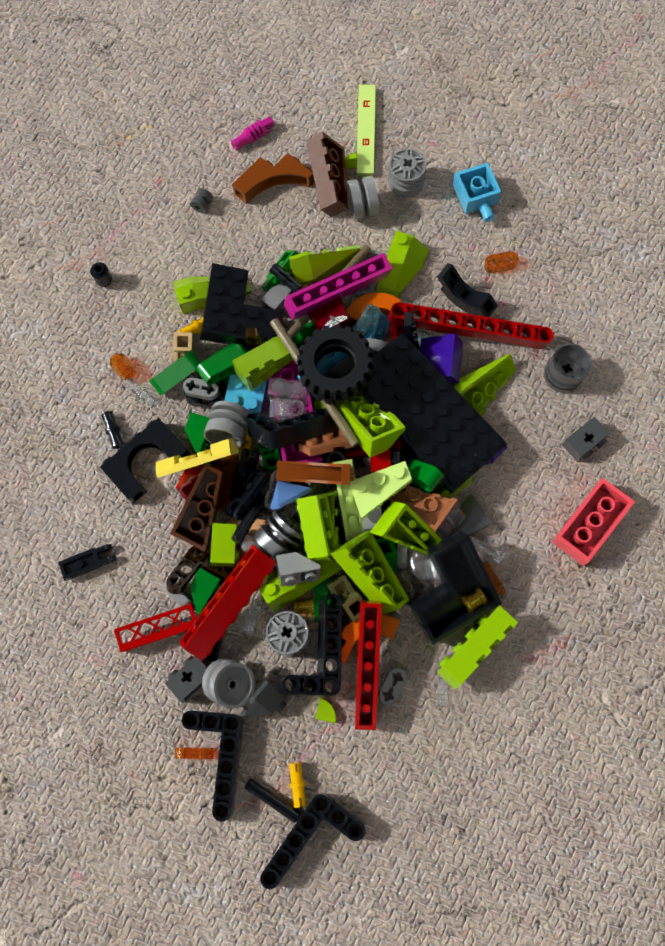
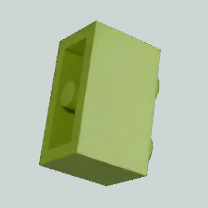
M213 523L210 566L234 567L235 561L239 562V550L235 549L236 543L232 541L237 524Z

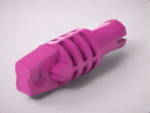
M269 116L245 128L241 135L231 140L232 147L237 151L247 143L252 144L269 133V129L274 126L273 119Z

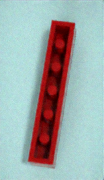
M252 544L180 640L182 648L201 661L212 653L217 641L224 637L228 626L236 621L240 610L248 605L252 594L260 589L264 578L272 573L276 561Z
M360 600L354 726L357 730H376L382 603L380 601Z

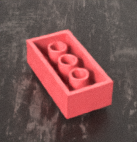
M601 478L551 542L580 565L584 566L589 563L635 501L604 478Z

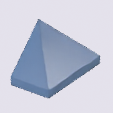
M277 481L270 507L272 510L280 509L312 490L310 487Z

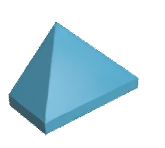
M379 310L359 330L364 338L385 341L390 321L388 316Z

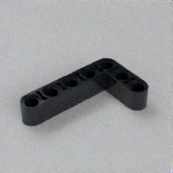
M326 408L280 422H275L262 413H251L246 416L248 435L268 449H279L339 430V427Z
M329 594L319 602L317 676L287 675L280 678L277 688L282 695L328 697L339 693L341 688L342 600L337 594ZM327 600L333 602V609L328 607ZM327 620L332 621L333 629L328 628ZM327 640H330L332 642V650H329L327 648ZM327 661L332 663L331 671L326 668ZM287 679L292 682L293 687L291 691L285 687ZM307 680L312 683L311 691H308L305 687ZM327 681L332 685L331 692L326 690L325 685Z
M187 711L181 719L182 725L186 729L221 733L212 815L217 821L224 822L234 812L243 720L240 716L234 714ZM192 714L197 717V722L194 726L188 724V717ZM212 716H215L218 722L214 728H210L208 725V719ZM231 718H235L238 721V726L235 730H231L228 727V722ZM229 739L234 740L236 744L235 749L231 752L226 749V742ZM226 761H230L233 764V770L230 773H226L223 769V764ZM223 783H228L231 787L228 795L221 792V785ZM220 805H225L228 808V815L226 817L219 815L218 808Z
M324 793L317 794L260 876L262 886L266 889H273L280 883L322 819L326 820L352 841H359L364 837L365 826L363 822ZM318 798H324L327 801L325 809L320 810L316 807L315 802ZM335 811L343 812L345 818L342 822L337 823L333 820L332 815ZM304 817H313L315 825L311 828L306 827L303 823ZM354 824H358L362 828V832L358 836L350 833L349 829ZM294 834L300 835L302 844L299 846L293 845L291 843V836ZM280 853H286L289 856L287 864L279 862L278 855ZM267 872L275 873L276 881L269 883L265 878V874Z

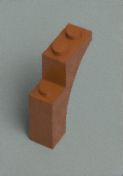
M287 153L275 166L270 161L260 157L232 184L234 195L247 204L257 194L273 186L299 184L310 188L314 184V176L311 168L305 167L297 157H292Z
M277 461L276 481L349 485L350 481H354V469H350L351 464Z

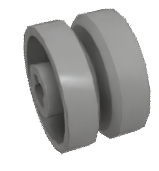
M363 177L361 186L357 179L347 180L348 201L354 221L363 219L365 211L369 217L379 216L378 193L373 177Z
M218 659L212 662L205 670L202 677V688L205 696L210 701L229 709H235L245 705L252 697L255 690V678L248 666L230 659Z

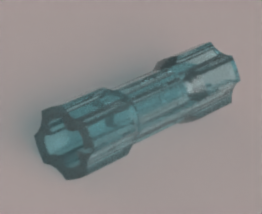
M373 304L367 305L360 318L351 327L352 332L359 331L363 339L371 326L379 319L380 309Z

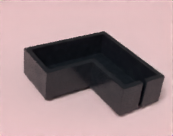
M212 263L200 340L227 345L232 343L242 344L247 348L245 331L249 328L261 329L264 343L277 336L270 322L275 318L280 319V311L244 304L249 270Z
M461 530L426 550L443 584L409 603L425 637L433 645L502 604L470 536Z

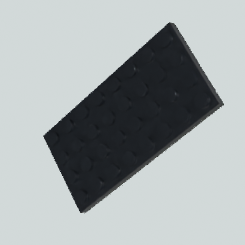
M403 333L373 356V379L370 380L368 389L363 390L364 394L362 396L364 400L371 405L376 403L379 405V409L386 413H393L406 428L398 438L421 462L433 465L443 473L444 478L440 483L450 494L455 492L507 445L503 438Z

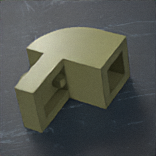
M342 573L326 585L332 594H337L341 598L343 613L354 622L359 618L360 600L363 599L360 594L354 591L348 579Z

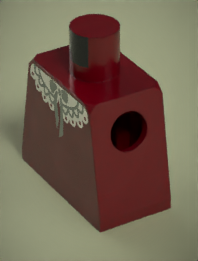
M340 297L308 312L312 325L319 331L323 329V326L327 325L331 328H334V325H341V328L344 329L345 326L351 327Z

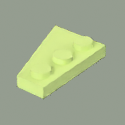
M405 461L350 481L349 485L362 520L375 508L377 509L383 505L382 503L388 498L396 495L412 482Z

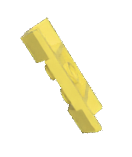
M230 438L211 444V449L197 453L198 457H196V454L183 458L177 455L156 462L157 478L241 452L235 439Z

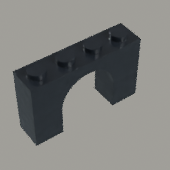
M159 417L156 420L150 421L142 432L136 433L129 443L119 447L117 453L112 457L106 458L100 466L103 472L132 504L147 493L145 488L133 476L131 469L132 461L140 451L155 448L162 451L168 458L177 455L183 458L191 455L188 449Z

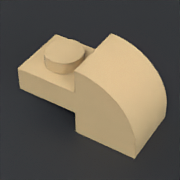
M174 332V362L190 350L195 354V338L193 333Z

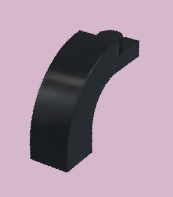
M447 263L437 276L443 286L441 291L445 296L468 314L490 317L498 307L490 293L477 291L467 285L453 264Z

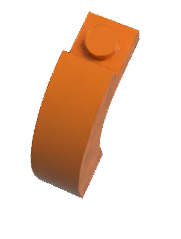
M369 293L353 301L346 309L349 320L359 327L369 315L380 310L383 313L389 314L392 305L401 302V300L387 293ZM394 311L395 315L402 316L400 312Z
M381 614L380 636L392 641L400 620ZM359 618L349 623L342 631V641L346 642L341 647V662L346 664L355 643L358 641Z

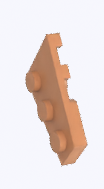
M340 429L298 444L299 451L309 456L333 452L334 447L352 448Z
M406 486L404 492L397 493L386 500L389 504L392 501L407 504L435 533L458 502V499H449L440 496V494L423 492L410 486Z

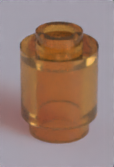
M116 353L110 358V367L121 379L128 381L137 373L135 366L123 353Z

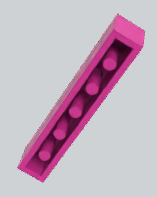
M381 253L286 296L284 306L293 321L337 297L343 298L387 278L393 268L385 254Z

